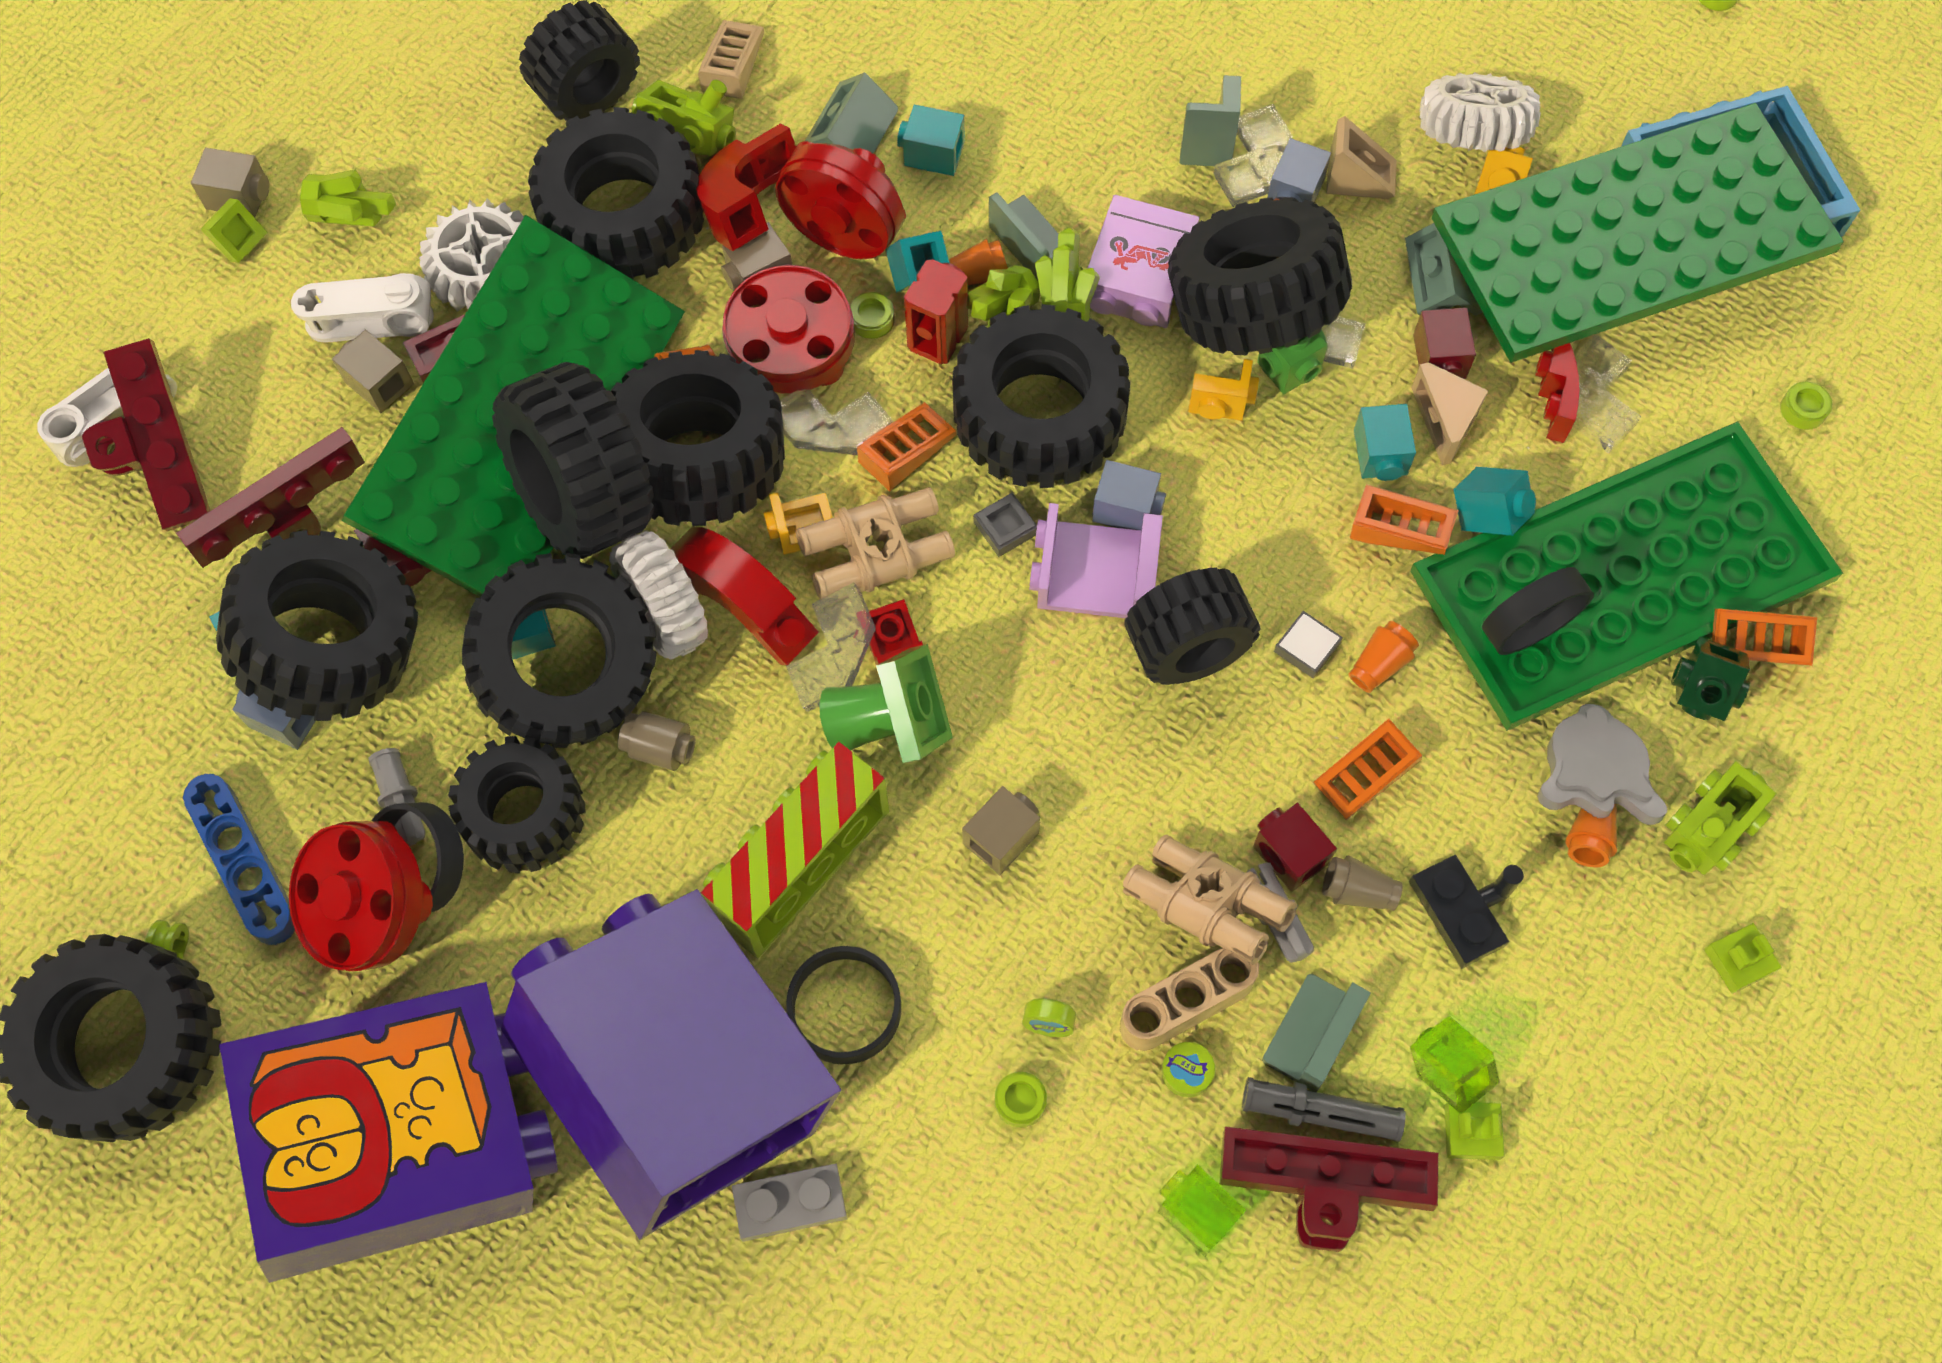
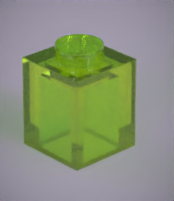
M1451 1016L1446 1017L1435 1027L1424 1030L1418 1036L1416 1042L1410 1046L1417 1076L1460 1114L1500 1083L1494 1053Z
M1198 1164L1188 1175L1179 1169L1159 1191V1194L1165 1200L1161 1204L1158 1213L1204 1257L1211 1252L1246 1211L1239 1202Z

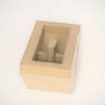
M1346 116L1338 119L1330 149L1331 156L1328 164L1326 194L1381 199L1394 197L1397 160Z
M1429 362L1420 364L1411 389L1441 464H1450L1479 414L1488 390Z

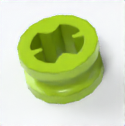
M156 920L150 927L145 942L177 953V958L183 959L189 940V930L187 925L183 923H175L170 927L167 921Z

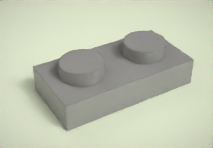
M837 1163L732 1185L739 1234L742 1242L847 1220Z

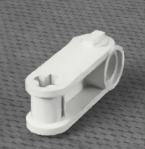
M400 273L387 277L311 283L299 288L291 299V309L298 318L305 321V329L309 336L317 342L324 343L354 340L365 329L375 338L393 336L413 337L426 332L434 317L433 309L430 306L431 286L426 279L414 274Z
M105 369L57 405L47 409L40 416L37 423L39 435L57 459L66 466L78 467L90 462L82 439V434L86 429L97 423L120 416L125 418L109 369ZM166 375L172 396L174 397L177 391V384L169 375Z

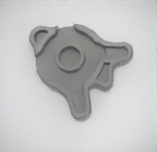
M1595 704L1582 705L1576 714L1564 719L1556 727L1547 745V760L1551 769V776L1542 784L1537 796L1542 806L1549 810H1558L1568 805H1576L1597 818H1606L1613 810L1614 804H1619L1644 824L1654 825L1662 821L1667 813V806L1651 786L1649 780L1650 759L1647 748L1641 738L1631 728L1615 719L1608 710Z

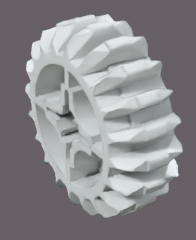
M1476 72L1470 75L1458 73L1456 76L1446 75L1441 79L1431 81V84L1425 87L1424 97L1421 98L1420 128L1426 131V135L1430 138H1436V141L1440 144H1451L1452 148L1462 147L1467 148L1468 151L1477 149L1483 152L1487 150L1501 152L1505 148L1515 149L1519 145L1529 143L1530 138L1535 135L1541 115L1540 96L1530 86L1523 85L1519 80H1508L1506 76L1496 77L1492 76L1491 73L1479 75Z
M487 198L481 207H476L469 199L466 209L459 210L452 205L451 216L437 215L438 227H426L427 240L420 242L422 256L419 257L420 267L423 274H425L424 279L428 281L437 298L442 303L450 302L457 312L465 306L469 309L524 218L519 210L511 212L510 207L505 202L495 208L494 204Z
M644 531L638 535L635 534L622 540V543L612 547L609 561L611 563L610 569L615 579L622 575L632 584L629 590L635 598L641 596L648 608L645 617L648 623H654L656 633L653 649L664 658L672 660L680 655L682 657L704 643L708 636V622L704 617V608L699 602V595L694 590L691 579L684 571L683 564L679 563L674 551L668 548L666 541L652 531Z

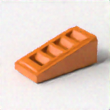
M924 402L857 447L858 463L890 492L956 436V430ZM925 419L938 432L931 436L919 423ZM912 430L923 442L917 444L907 434ZM900 441L909 451L904 453L895 444ZM888 451L896 459L890 462L883 454Z
M1366 484L1353 522L1350 539L1368 544L1445 555L1459 510ZM1373 513L1382 514L1381 520L1371 519ZM1392 515L1402 516L1399 526L1390 524ZM1411 518L1421 519L1417 532L1408 530ZM1430 521L1440 522L1435 537L1426 535Z
M1715 609L1712 641L1726 646L1728 620H1738L1735 649L1747 653L1748 660L1812 666L1817 617ZM1748 621L1756 622L1753 651L1745 650ZM1767 623L1774 624L1771 652H1764ZM1785 625H1792L1789 654L1782 653Z
M1387 719L1313 783L1344 819L1348 820L1422 760V754L1390 719ZM1383 741L1401 759L1397 764L1394 765L1377 747ZM1368 753L1386 771L1381 777L1363 760V757ZM1355 765L1372 785L1364 790L1348 772L1351 766ZM1340 777L1357 797L1349 802L1332 781Z

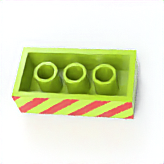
M840 742L829 753L824 750L811 761L806 770L807 777L796 789L789 787L777 798L772 807L774 813L761 827L757 824L752 826L739 841V851L727 864L723 862L717 864L703 882L704 889L700 892L732 938L757 959L890 812L885 778Z

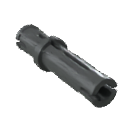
M1248 1077L1245 1083L1242 1111H1252L1287 1118L1289 1125L1300 1126L1301 1122L1343 1131L1391 1139L1394 1142L1401 1141L1405 1127L1406 1112L1401 1107L1394 1108L1353 1098L1307 1090L1306 1084L1297 1082L1294 1083L1293 1087Z

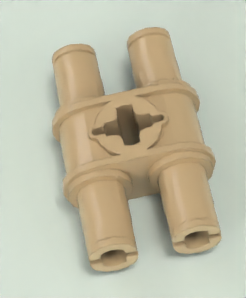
M929 487L894 499L889 495L878 496L876 501L848 510L845 507L839 508L834 513V518L797 529V541L804 556L842 544L848 548L851 556L850 562L813 573L812 580L819 599L822 601L858 588L862 592H872L876 586L903 577L906 580L912 579L917 574V569L953 558L955 556V549L947 531L912 542L904 539L901 532V525L938 513V503L933 490ZM871 535L876 542L883 541L885 543L880 552L876 545H867Z
M1169 835L1162 836L1156 843L1152 853L1154 857L1152 862L1173 872L1182 879L1179 882L1171 883L1137 864L1129 870L1123 882V887H1125L1123 893L1134 897L1157 911L1158 917L1163 923L1167 925L1173 923L1198 937L1201 944L1205 946H1215L1217 944L1246 959L1252 965L1256 964L1265 953L1269 937L1268 934L1248 926L1236 917L1239 914L1247 913L1275 927L1277 931L1284 932L1290 926L1296 914V902L1289 901L1261 885L1255 873L1251 871L1245 873L1220 860L1215 852L1204 851L1200 853L1174 840Z

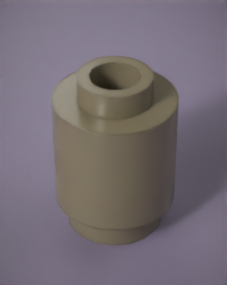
M642 711L639 715L630 713L625 718L619 733L618 748L627 752L628 757L631 759L676 771L681 763L687 764L690 761L696 739L695 736L690 735L689 724Z

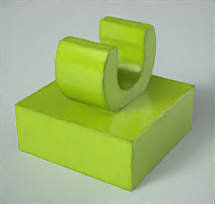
M229 198L201 228L203 233L229 261L239 263L268 233L238 199Z
M1754 923L1711 943L1704 949L1731 994L1776 973L1782 968L1773 954L1775 951L1763 933L1760 934Z
M1448 1101L1444 1105L1447 1158L1501 1160L1505 1157L1501 1103Z

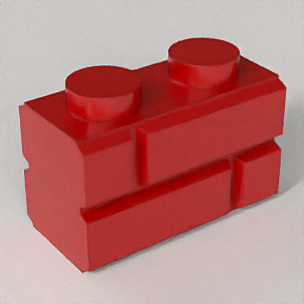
M933 259L926 260L917 274V281H913L904 296L907 347L911 352L941 365L949 362L956 350V343H960L968 329V281L965 273L951 263H940Z

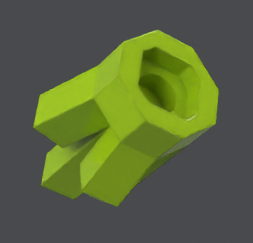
M356 169L329 175L308 174L302 180L300 204L302 215L309 222L374 227L381 220L382 215H389L396 206L392 193L367 191Z
M1067 228L1058 233V247L1053 250V259L1044 255L1035 262L1042 304L1055 305V311L1066 313L1067 308L1080 312L1081 319L1088 322L1090 319V304L1100 276L1094 268L1083 270L1079 265L1080 234L1072 228Z
M1013 265L1008 269L990 270L987 282L968 292L967 309L972 310L971 317L983 321L988 320V327H990V318L999 313L1005 312L1009 316L1014 314V308L1027 305L1030 308L1038 303L1040 294L1038 281L1030 269L1018 265Z

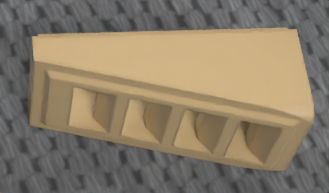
M727 20L722 21L698 72L702 92L707 90L712 80H719L727 87L724 96L743 99L764 35L763 27ZM730 35L745 37V38H748V39L732 37V36H730ZM728 44V45H734V46H739V47H744V48H743V49H737V48H732V47H726V45ZM723 55H725V56H730V57H736V58H739V59L736 60V59H731V58H725V57H723ZM719 66H724V67H729V68H734V69H733V70H729V69L719 68Z

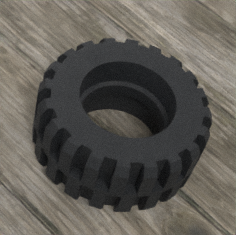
M614 107V112L603 113L602 109L589 111L590 116L579 119L576 116L568 120L564 130L556 129L546 139L547 147L541 146L533 159L535 165L529 170L528 183L530 190L528 193L537 222L633 280L634 277L645 275L646 279L658 275V269L664 265L670 268L680 260L679 253L681 251L687 253L696 242L694 234L697 235L702 230L704 223V210L696 189L699 183V170L695 154L691 152L689 142L683 134L675 132L673 125L661 118L655 121L653 114L637 110V113L633 114L629 113L628 108ZM636 180L654 187L641 202L624 210L601 212L583 206L586 198L594 190L613 181Z
M1272 197L1259 199V202L1251 204L1243 202L1236 204L1235 208L1228 211L1222 209L1212 214L1211 219L1205 222L1201 220L1192 226L1190 234L1184 233L1178 240L1170 256L1167 270L1180 321L1185 333L1202 347H1208L1213 352L1224 354L1226 351H1231L1234 355H1247L1248 352L1258 351L1259 354L1273 352V348L1280 346L1288 348L1296 345L1298 340L1306 336L1311 338L1320 333L1324 324L1330 325L1337 319L1339 312L1343 311L1352 289V278L1340 223L1323 206L1319 207L1315 202L1306 199L1299 202L1293 197H1283L1282 200H1273Z
M1042 304L1039 310H1030L1029 305L1014 308V314L1009 316L1005 312L999 313L990 318V327L987 328L981 325L970 335V343L962 345L957 355V366L953 369V413L960 442L963 446L969 447V456L977 465L982 466L988 463L989 474L998 479H1003L1005 475L1013 478L1014 485L1027 487L1028 482H1040V488H1053L1054 481L1063 479L1066 485L1079 481L1080 472L1083 470L1087 474H1092L1102 466L1103 457L1109 458L1118 447L1119 437L1124 434L1131 381L1128 379L1129 367L1126 357L1120 354V345L1112 335L1103 336L1104 327L1091 318L1088 322L1082 320L1080 312L1069 308L1064 313L1055 311V305ZM1029 375H1049L1060 378L1072 385L1080 393L1083 400L1077 407L1064 415L1048 419H1035L1014 412L1000 400L998 395L1007 385L1019 378Z
M695 350V354L682 355V351L669 353L668 358L658 360L657 357L645 361L643 368L639 370L634 367L622 377V384L617 382L612 388L611 392L617 400L618 407L622 413L625 412L631 424V431L634 437L638 438L642 448L643 460L647 463L649 469V484L653 487L654 498L651 501L654 505L652 519L655 520L659 516L664 519L665 523L680 526L681 522H692L693 527L706 526V521L718 519L719 523L733 519L734 513L741 511L742 514H745L757 505V498L763 501L774 489V483L780 479L784 469L783 460L785 459L782 405L779 396L774 392V387L762 374L758 375V371L743 361L738 364L732 356L722 353L718 357L711 356L708 351ZM690 431H709L722 435L712 441L692 445L675 444L665 441L675 435Z
M563 362L502 388L492 408L495 412L492 418L493 426L497 431L495 436L497 444L502 451L503 463L506 471L510 473L517 495H520L525 504L524 508L530 518L535 520L538 530L544 537H548L550 544L556 550H560L563 555L566 553L581 555V559H584L628 537L643 532L651 520L654 511V505L651 503L654 498L653 487L649 484L648 479L650 477L647 463L643 460L642 448L638 438H635L631 431V424L625 412H621L616 398L610 390L604 388L603 381L596 374H591L589 368L583 365Z
M307 530L290 533L288 539L283 540L279 535L263 541L262 550L256 546L241 556L240 563L234 565L227 575L226 584L222 590L216 643L217 651L222 654L221 664L226 674L230 677L236 676L235 686L246 696L249 697L253 693L258 696L257 704L270 711H273L275 707L286 711V717L299 720L301 715L314 716V721H331L332 715L341 714L342 719L359 715L362 705L366 709H371L384 700L385 694L393 692L400 683L402 673L406 670L418 625V612L415 609L416 598L412 588L409 585H404L406 577L395 564L389 567L387 565L388 558L377 549L373 548L369 551L363 547L362 541L350 536L348 540L335 538V532L320 531L319 535H308ZM311 607L325 609L348 620L358 630L360 635L341 643H313L290 634L279 625L275 617L296 608Z
M551 553L536 555L534 562L525 564L520 560L508 566L507 573L502 577L496 575L485 586L482 596L476 598L470 610L467 625H465L462 647V665L466 674L465 681L469 692L475 695L478 701L477 706L485 717L491 716L498 723L497 728L509 736L511 733H514L525 739L526 736L536 738L539 743L552 744L553 748H567L569 744L578 742L584 745L595 741L598 736L606 732L610 733L618 727L633 711L644 695L651 681L650 675L655 667L657 654L653 650V642L656 638L654 623H648L645 617L648 608L642 597L635 598L629 591L632 584L622 575L615 579L606 572L609 567L608 565L597 560L594 561L593 566L580 562L581 555L566 553L564 559H552ZM551 608L571 610L587 618L601 633L606 648L605 664L598 679L587 689L569 696L548 695L529 686L518 674L512 659V640L520 624L537 611Z
M107 934L89 935L85 942L73 939L58 946L57 952L59 956L55 957L44 954L32 963L31 968L35 973L30 978L19 977L11 989V992L17 994L11 1006L3 1005L0 1012V1021L5 1022L3 1035H0V1053L3 1054L4 1062L0 1064V1083L12 1084L13 1088L7 1092V1098L15 1109L28 1110L26 1113L28 1121L38 1128L52 1129L53 1134L67 1138L115 1142L116 1139L131 1141L145 1137L148 1129L160 1131L174 1123L175 1117L172 1111L187 1112L198 1100L197 1096L192 1092L197 1085L207 1086L214 1071L206 1069L210 1055L219 1056L221 1040L213 1039V1028H218L222 1025L220 1010L210 1008L207 1005L208 1002L214 999L215 995L207 982L197 979L199 970L189 961L177 958V953L123 935L116 938ZM123 989L129 990L140 1002L145 1015L146 1035L142 1051L135 1064L122 1078L102 1089L93 1088L83 1078L77 1066L75 1057L77 1031L87 1012L99 1000L113 992Z

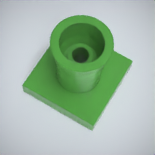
M928 644L909 648L876 665L880 683L826 687L822 691L819 705L820 719L825 737L832 748L840 742L851 751L867 743L895 735L902 763L924 758L953 738Z

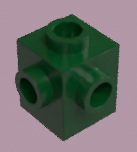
M1699 636L1690 658L1681 657L1671 679V684L1676 686L1677 704L1682 705V709L1693 717L1703 720H1709L1711 717L1725 721L1732 707L1739 709L1742 706L1750 687V682L1745 680L1750 671L1747 653Z

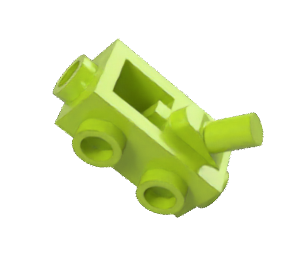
M657 80L644 91L639 92L632 105L633 114H636L637 110L653 114L655 121L661 118L673 125L675 132L683 134L690 144L691 152L711 157L715 152L733 142L736 136V129L732 126L734 108L720 103L727 91V87L719 80H712L704 95L699 92H689Z
M1737 761L1723 775L1714 769L1695 790L1702 797L1697 805L1692 809L1684 803L1665 824L1672 833L1663 843L1672 849L1669 852L1671 860L1687 872H1695L1697 869L1701 874L1705 875L1714 866L1724 871L1742 851V848L1735 843L1744 832L1753 837L1772 815L1765 807L1777 793L1767 786L1765 779L1759 773L1752 769L1744 768ZM1721 802H1727L1723 807H1721Z

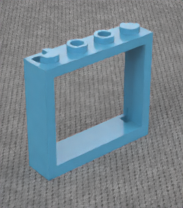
M1788 86L1763 93L1760 90L1749 97L1731 102L1721 101L1710 108L1692 113L1681 112L1671 119L1653 124L1642 123L1641 127L1628 130L1621 145L1631 144L1756 103L1841 237L1845 235L1860 212V208Z

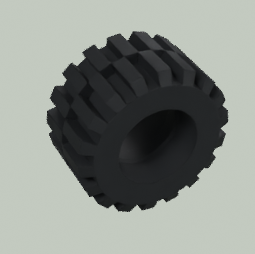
M587 0L578 1L575 5L570 2L563 5L560 10H553L547 14V18L542 22H538L533 28L534 32L532 35L527 36L524 42L526 48L520 52L519 60L522 64L519 66V69L524 77L523 79L554 116L560 120L565 119L566 122L576 116L579 119L590 116L589 111L602 109L604 113L607 108L613 107L618 102V99L629 90V84L635 80L638 73L635 69L640 65V57L637 55L639 52L638 47L605 8H602L596 2L589 4Z
M1217 567L1190 571L1159 584L1136 601V604L1129 609L1128 617L1124 620L1126 631L1147 677H1149L1150 681L1162 685L1195 681L1224 669L1253 646L1252 644L1258 639L1259 631L1261 630L1260 624L1236 575L1228 569H1217Z
M516 736L505 737V744L500 746L497 745L495 740L485 743L487 751L478 755L474 750L466 757L470 762L467 769L458 767L454 776L459 785H450L448 796L454 804L448 807L450 817L456 823L455 826L459 834L480 860L484 858L489 866L497 870L504 865L509 873H520L521 866L526 865L530 872L541 870L540 862L548 859L551 865L561 859L557 852L562 847L570 851L576 843L571 836L572 832L581 833L584 825L579 815L586 813L585 802L581 796L583 792L564 757H559L555 748L547 743L541 747L536 738L526 736L524 743L520 744ZM521 786H534L543 789V797L539 807L527 819L515 824H500L493 821V814L497 803L510 790Z

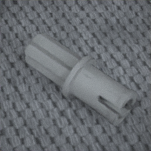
M397 748L382 749L373 753L368 758L381 794L377 802L383 808L393 804L416 803L414 798L418 794L417 789L409 784L400 759V752ZM411 811L403 815L395 825L398 834L409 846L425 838L426 832L421 818Z
M1271 863L1258 865L1261 871L1259 875L1265 884L1263 886L1289 900L1273 871L1274 868ZM1254 867L1247 871H1251L1257 875ZM1295 914L1292 923L1284 932H1279L1275 927L1260 920L1263 925L1269 926L1282 953L1290 963L1301 961L1313 953L1314 946L1297 914Z

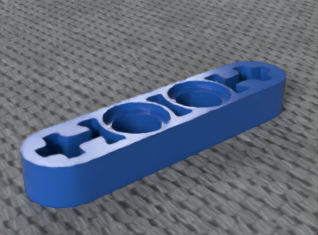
M203 774L195 777L184 790L183 800L185 807L246 929L257 940L267 945H277L285 942L295 931L290 914L289 898L235 792L221 777L215 774ZM213 790L216 793L214 801L218 809L223 813L222 815L215 817L214 813L203 804L206 801L204 794L207 791ZM230 827L241 828L242 838L237 846L229 850L219 849L217 842L221 832ZM250 867L261 868L263 876L260 884L249 891L240 890L238 878L241 873ZM265 900L267 906L278 914L275 918L277 926L274 929L269 930L263 925L267 921L262 908L256 903Z

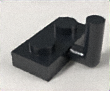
M1455 854L1413 875L1409 880L1411 887L1461 969L1504 948L1509 943L1489 907L1507 899L1521 883L1524 874L1520 867L1508 865L1495 882L1477 890Z

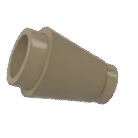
M1348 855L1344 859L1332 858L1325 873L1322 892L1324 896L1331 897L1334 904L1394 911L1399 904L1403 886L1402 882L1393 880V878Z

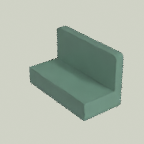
M865 72L839 82L805 141L836 144L852 150L854 148H862L874 153L898 112V106Z
M1223 76L1219 104L1187 103L1180 149V164L1231 167L1240 117L1241 76Z
M996 192L989 196V227L1025 268L1032 271L1038 281L1035 262L1044 255L1053 259V250L1058 247V232L1025 195L1007 204Z
M1434 223L1405 238L1417 314L1420 315L1421 311L1450 309L1456 305L1467 308L1475 316L1483 313Z
M1314 974L1307 975L1262 1058L1263 1063L1297 1083L1306 1084L1309 1090L1317 1092L1325 1081L1371 992L1353 982L1348 990L1344 992Z

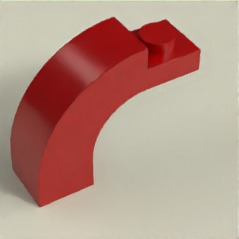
M780 123L746 144L737 139L714 155L699 175V183L696 188L711 231L715 239L731 251L738 249L769 230L757 195L778 181L783 166L796 148L789 127Z
M691 527L670 548L674 551L679 563L683 564L684 571L691 579L692 586L697 594L707 596L727 609L752 633L780 665L788 666L819 633L793 603L796 597L760 562L724 536L703 527Z

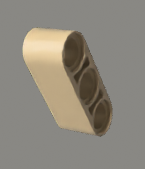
M1220 948L1136 994L1127 1001L1120 1020L1122 1039L1129 1047L1135 1050L1147 1051L1154 1049L1232 1006L1250 993L1259 974V963L1257 962L1252 965L1246 959L1230 950ZM1226 964H1235L1244 971L1246 980L1240 983H1231L1222 976L1220 967ZM1182 988H1191L1199 993L1202 1004L1194 1008L1185 1007L1179 1003L1175 993ZM1147 1012L1156 1019L1158 1028L1149 1033L1140 1032L1134 1028L1130 1018L1136 1013Z

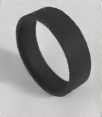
M1576 568L1560 569L1532 582L1505 600L1485 619L1482 629L1500 655L1512 654L1536 644L1565 626L1590 604L1594 593Z
M419 802L389 805L380 810L371 821H387L395 827L400 818L411 811L425 822L433 836L437 852V871L430 891L433 901L431 912H435L443 908L453 898L462 878L464 854L459 832L449 815L434 804Z
M837 946L814 954L796 971L787 992L786 1007L788 1016L818 1058L829 1063L854 1064L870 1059L888 1045L899 1026L901 998L896 978L882 959L862 948ZM843 959L861 961L877 969L889 982L894 993L892 1018L884 1032L866 1047L849 1052H835L823 1049L808 1040L796 1023L795 1002L799 989L806 978L824 964Z

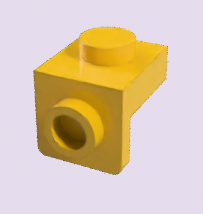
M1522 147L1515 149L1505 148L1501 152L1488 150L1474 195L1527 178L1533 158L1524 156L1525 149Z
M1243 360L1239 380L1195 373L1188 412L1200 414L1207 419L1227 418L1242 421L1246 403L1255 405L1259 377L1251 376L1253 360Z
M778 492L769 494L772 510L763 512L770 540L780 539L783 555L801 551L796 537L797 529L833 518L826 493L785 503L780 502Z

